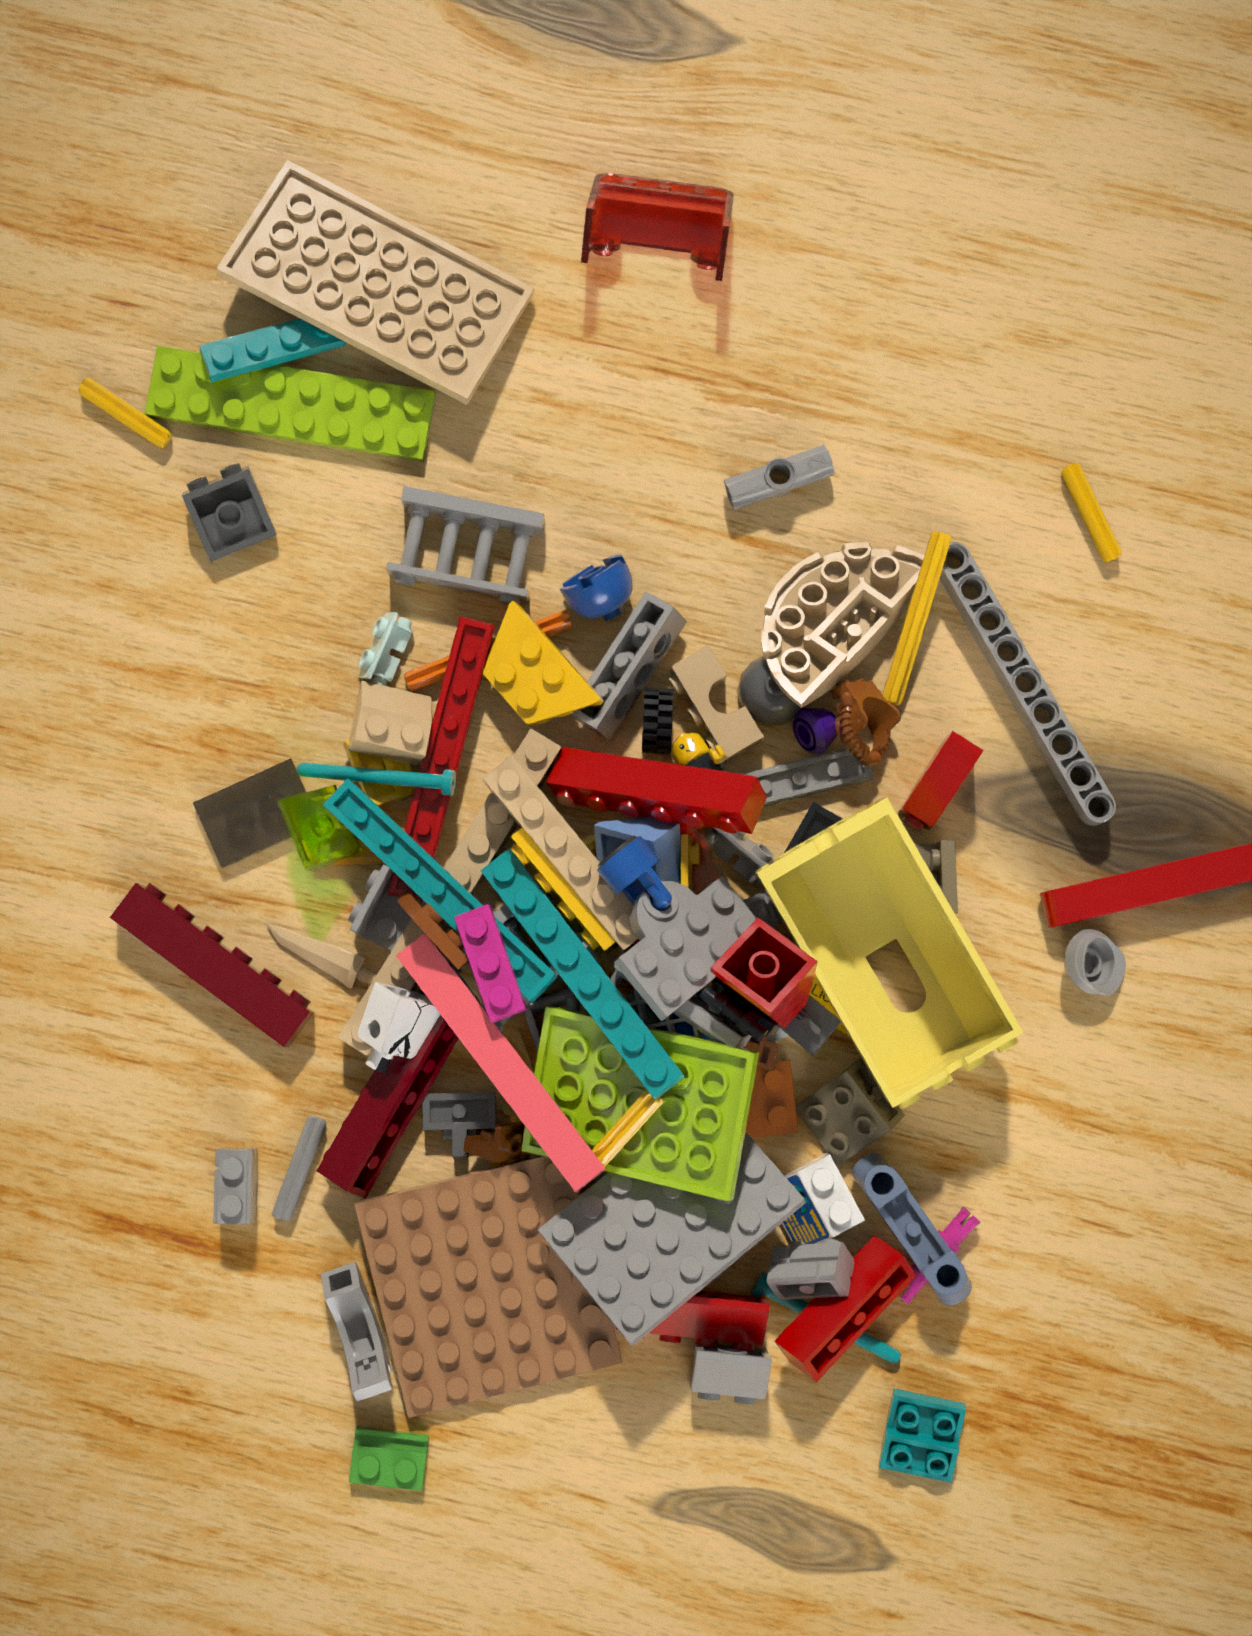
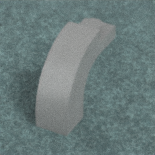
M356 1262L321 1273L325 1301L335 1320L343 1343L352 1393L356 1401L392 1390L389 1374L392 1370L385 1341L371 1297Z

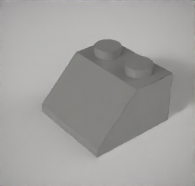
M695 1342L691 1391L698 1392V1398L719 1400L720 1395L735 1396L734 1402L756 1404V1399L766 1398L772 1358L768 1350L754 1349V1351H745L724 1345L708 1347L697 1345Z

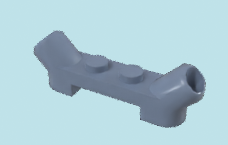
M871 1153L862 1157L852 1169L854 1180L874 1205L929 1283L938 1299L948 1306L962 1302L970 1295L972 1290V1282L966 1274L963 1264L953 1250L949 1248L912 1196L900 1175L888 1164L883 1156L878 1153Z

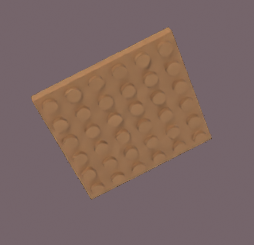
M538 1155L355 1202L354 1206L408 1418L622 1363L613 1323L538 1231L540 1227L580 1196V1191H574L549 1157Z

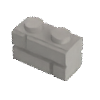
M258 1148L215 1149V1165L218 1166V1169L215 1170L213 1224H252L256 1222Z
M825 1239L822 1243L817 1244L792 1241L786 1246H773L770 1260L771 1265H769L766 1280L778 1300L843 1297L849 1295L854 1258L843 1242L835 1239Z

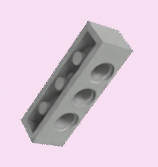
M645 592L588 680V683L602 697L604 702L595 707L591 705L576 710L571 715L583 726L611 741L687 621L673 606Z

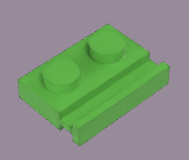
M356 1426L349 1483L422 1491L429 1434Z

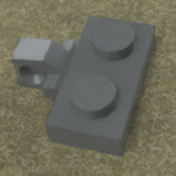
M496 1092L426 1094L422 1101L423 1131L443 1130V1139H452V1158H468V1152L463 1151L465 1137L477 1135V1130L495 1129Z

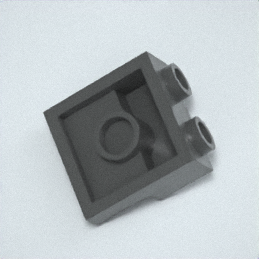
M239 463L230 465L220 470L222 477L209 482L206 476L195 479L186 484L188 490L182 493L183 500L210 562L277 535L249 466L241 468Z

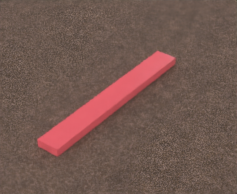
M424 933L398 953L396 957L574 1191H579L606 1169L497 1025L490 1022L487 1012L432 940Z

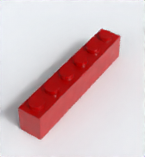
M566 747L562 748L546 782L555 795L556 800L567 807L578 805L590 807L598 812H606L607 810L621 812L629 817H651L664 823L676 821L687 823L695 828H703L704 826L718 828L731 834L737 832L752 834L767 799L757 776Z

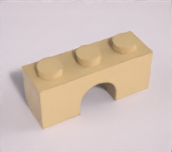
M709 645L671 666V674L673 676L669 678V682L678 697L685 695L691 707L687 709V712L696 727L698 728L703 725L708 733L709 738L705 742L709 749L712 748L714 751L716 749L715 746L720 745L727 755L728 762L762 742L764 736L746 706L730 714L720 713L712 707L709 701V693L714 687L724 682L727 675Z

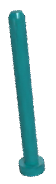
M305 762L297 766V774L302 777L344 781L348 778L355 782L441 789L443 795L453 796L456 786L455 770H444L443 775Z
M763 1271L758 1276L751 1291V1295L757 1298L765 1295L799 1314L809 1304L804 1299L778 1300L767 1284V1273ZM865 1332L854 1342L856 1345L890 1363H898L901 1354L897 1349Z

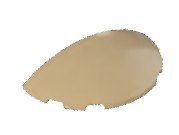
M870 542L843 544L840 551L824 556L817 552L805 558L782 577L765 605L763 630H761V646L763 656L767 661L774 681L794 703L802 708L825 694L848 675L880 642L910 604L924 558L923 554L898 545L889 550L873 548Z

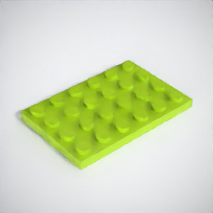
M552 1005L545 1007L534 1075L592 1150L647 1089L590 1014ZM647 1027L685 1078L661 1095L663 1104L605 1166L606 1169L604 1171L729 1202L734 1199L759 1052ZM525 1126L521 1151L548 1157Z

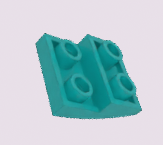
M893 1388L881 1446L879 1468L951 1483L959 1453L958 1442L966 1414V1403Z

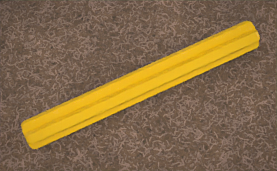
M933 531L930 534L882 695L893 705L902 704L951 543V536L942 532Z

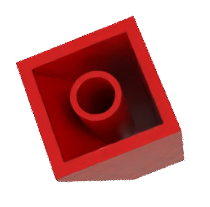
M757 917L710 967V972L785 1029L808 1003L818 961Z

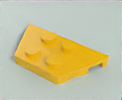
M512 601L508 605L482 674L524 722L531 727L548 722L549 719L554 717H564L573 714L574 711L591 705L594 707L601 705L604 702L602 697L517 602Z

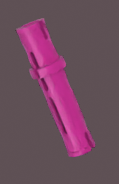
M965 1207L961 1208L959 1213L943 1231L938 1230L946 1244L955 1254L961 1249L959 1245L981 1223L972 1215L965 1225L962 1226V1223L971 1214ZM915 1264L911 1268L915 1272L916 1277L908 1284L910 1287L900 1297L908 1305L927 1282Z

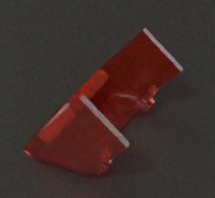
M615 173L598 174L594 178L586 206L581 263H588L591 250L599 256H610L613 252L618 251L622 244L691 253L690 259L697 263V267L704 270L717 269L715 280L722 281L734 194L720 187Z

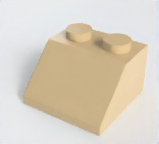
M361 681L347 750L417 766L426 756L432 724L431 697Z

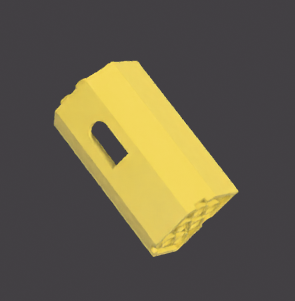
M886 797L866 806V810L861 809L781 854L773 860L774 863L771 865L766 864L754 872L796 945L818 961L814 976L838 1018L842 1021V1025L885 1099L892 1108L899 1105L901 1109H904L917 1102L921 1098L918 1093L932 1086L933 1090H937L953 1080L951 1073L962 1067L966 1071H970L986 1061L984 1055L997 1049L1001 1053L1018 1043L1016 1037L1024 1032L892 804ZM897 939L925 989L923 1004L913 1012H902L894 1007L866 959L867 955Z

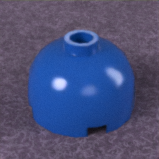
M622 555L603 559L605 566L600 565L594 568L591 565L562 584L563 587L560 588V591L574 612L581 617L591 619L603 616L604 620L608 621L624 611L622 605L630 598L633 585L630 569Z

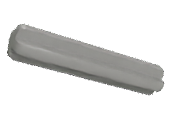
M309 1115L306 1119L272 1211V1216L283 1221H290L292 1219L327 1124L320 1117Z

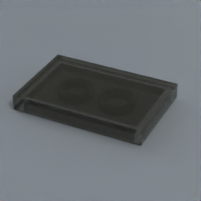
M291 758L193 802L219 864L223 869L321 825L302 779L297 774L294 761Z

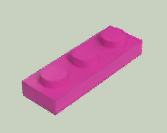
M487 904L455 916L454 919L490 1022L494 1023L528 1010L491 905Z

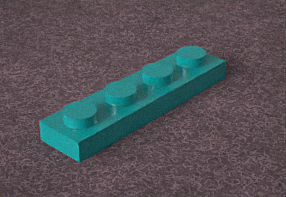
M299 318L202 344L199 347L210 382L212 383L346 346V342Z

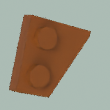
M408 891L397 900L412 920L457 969H460L469 960L462 952L464 945L461 938L452 929L447 934L438 925L443 919L429 903L422 907Z

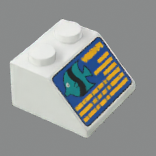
M825 1153L784 1175L805 1199V1204L782 1222L791 1242L800 1241L805 1244L821 1243L823 1240L831 1239L865 1221L830 1154Z

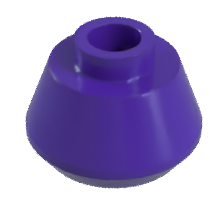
M822 707L802 708L797 712L793 720V732L804 750L814 754H821L836 739L835 719L837 717L834 713Z

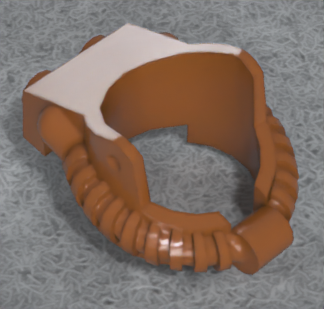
M863 678L853 682H849L848 679L842 680L836 684V688L830 691L833 700L841 697V703L836 706L840 715L835 719L837 734L844 746L855 758L861 761L862 765H878L881 757L889 747L891 730L900 721V712L892 703L885 699L873 681H864ZM866 725H868L873 735L874 745L871 751L870 747L862 741L858 734Z

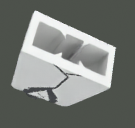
M375 982L358 1030V1037L373 1047L366 1061L367 1066L386 1073L394 1055L410 1059L416 1056L441 1015L428 997L417 991Z

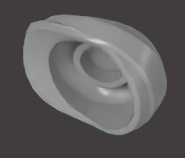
M1094 929L1082 930L1070 940L1064 953V967L1067 975L1081 990L1089 994H1101L1103 996H1110L1117 991L1124 977L1126 960L1122 951L1104 933Z

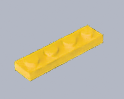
M523 827L511 836V840L515 845L510 848L514 855L523 865L528 862L532 864L538 872L534 879L547 894L551 890L554 891L561 900L557 907L570 922L575 918L585 929L580 935L587 941L592 950L594 951L600 947L603 952L607 951L616 943L614 938Z

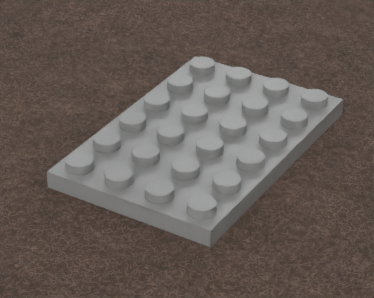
M745 1131L734 1199L729 1202L608 1172L540 1227L538 1231L627 1342L634 1346L803 1206L805 1199Z

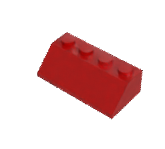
M700 1290L649 1333L660 1334L659 1340L664 1342L681 1343L682 1337L696 1338V1344L701 1346L717 1347L718 1341L733 1342V1349L754 1351L755 1345L763 1346L770 1304L765 1297L757 1298L755 1296Z

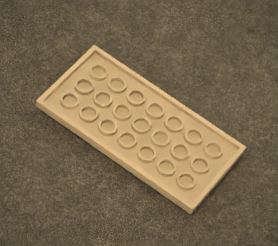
M289 160L286 161L216 268L217 276L465 405L472 398L534 295V287Z

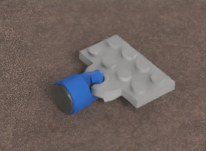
M634 835L597 865L599 867L597 872L616 895L623 892L633 904L629 921L632 931L640 940L614 963L662 1021L716 977L710 972V967L757 918L723 876L698 895L685 885L674 881H661L652 868L660 859L641 836L636 837Z

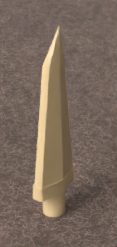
M266 923L279 944L342 982L344 986L350 989L354 988L357 980L370 986L377 973L363 967L367 957L360 953L357 954Z

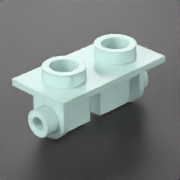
M396 612L385 613L384 617L380 616L372 631V636H375L371 648L370 650L366 649L360 658L358 668L361 671L358 678L371 679L374 676L372 683L384 686L387 685V682H392L400 659L389 655V652L393 649L404 653L413 632L411 629L413 622L403 617H399L396 622L398 616Z

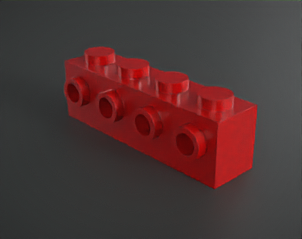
M875 1235L853 1257L854 1269L852 1277H850L849 1295L814 1298L774 1341L786 1359L816 1383L916 1277L915 1272L904 1255Z

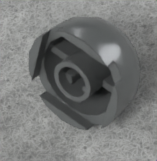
M764 656L750 662L742 672L737 688L738 700L742 708L746 706L756 722L772 727L785 725L794 720L795 715L802 708L794 703L774 681Z

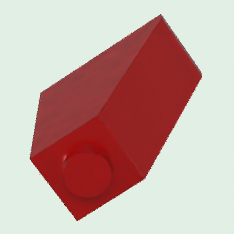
M952 731L943 740L898 811L904 815L902 821L917 831H921L922 828L928 831L932 829L984 750Z

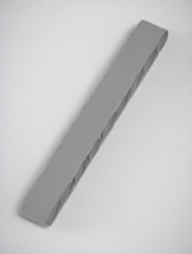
M951 542L947 554L957 556L961 565L957 569H951L944 563L940 581L1078 817L1083 823L1090 826H1096L1108 821L1116 811V803L1112 794L969 550L959 542ZM966 584L974 586L978 591V598L974 600L965 598L962 594L961 586ZM982 615L993 617L996 622V629L992 631L984 629L980 625L979 617ZM1005 645L1010 647L1014 653L1013 661L1002 660L997 653L998 646ZM1016 677H1027L1032 683L1031 692L1020 691L1015 683ZM1035 707L1047 709L1050 714L1048 723H1040L1035 719ZM1053 738H1062L1067 742L1068 751L1065 755H1060L1053 750ZM1073 768H1078L1085 773L1086 782L1084 786H1078L1071 781L1070 772ZM1091 799H1096L1103 804L1104 814L1102 817H1095L1090 813L1088 805Z

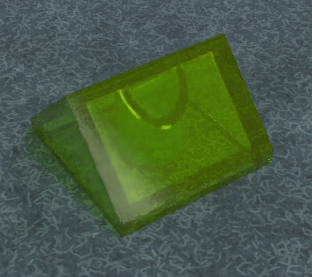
M336 785L293 795L277 801L303 867L309 872H314L362 851L357 837L323 805L337 790Z

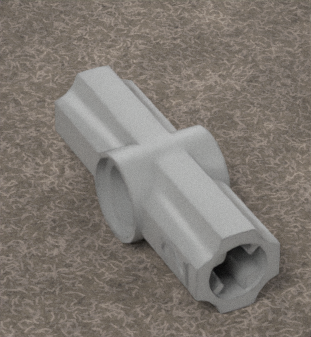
M825 445L787 458H775L765 466L725 479L724 485L730 504L736 510L773 496H785L793 489L833 476L835 471L829 451ZM778 470L783 471L789 480L785 484H775L771 480L770 474Z

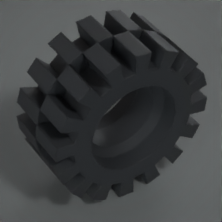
M644 689L642 753H671L673 689Z

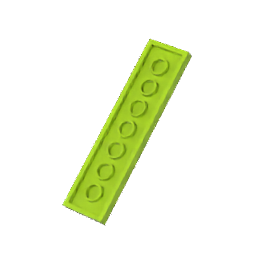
M157 346L144 414L154 419L424 463L436 393L433 390L279 365L211 383L200 352Z

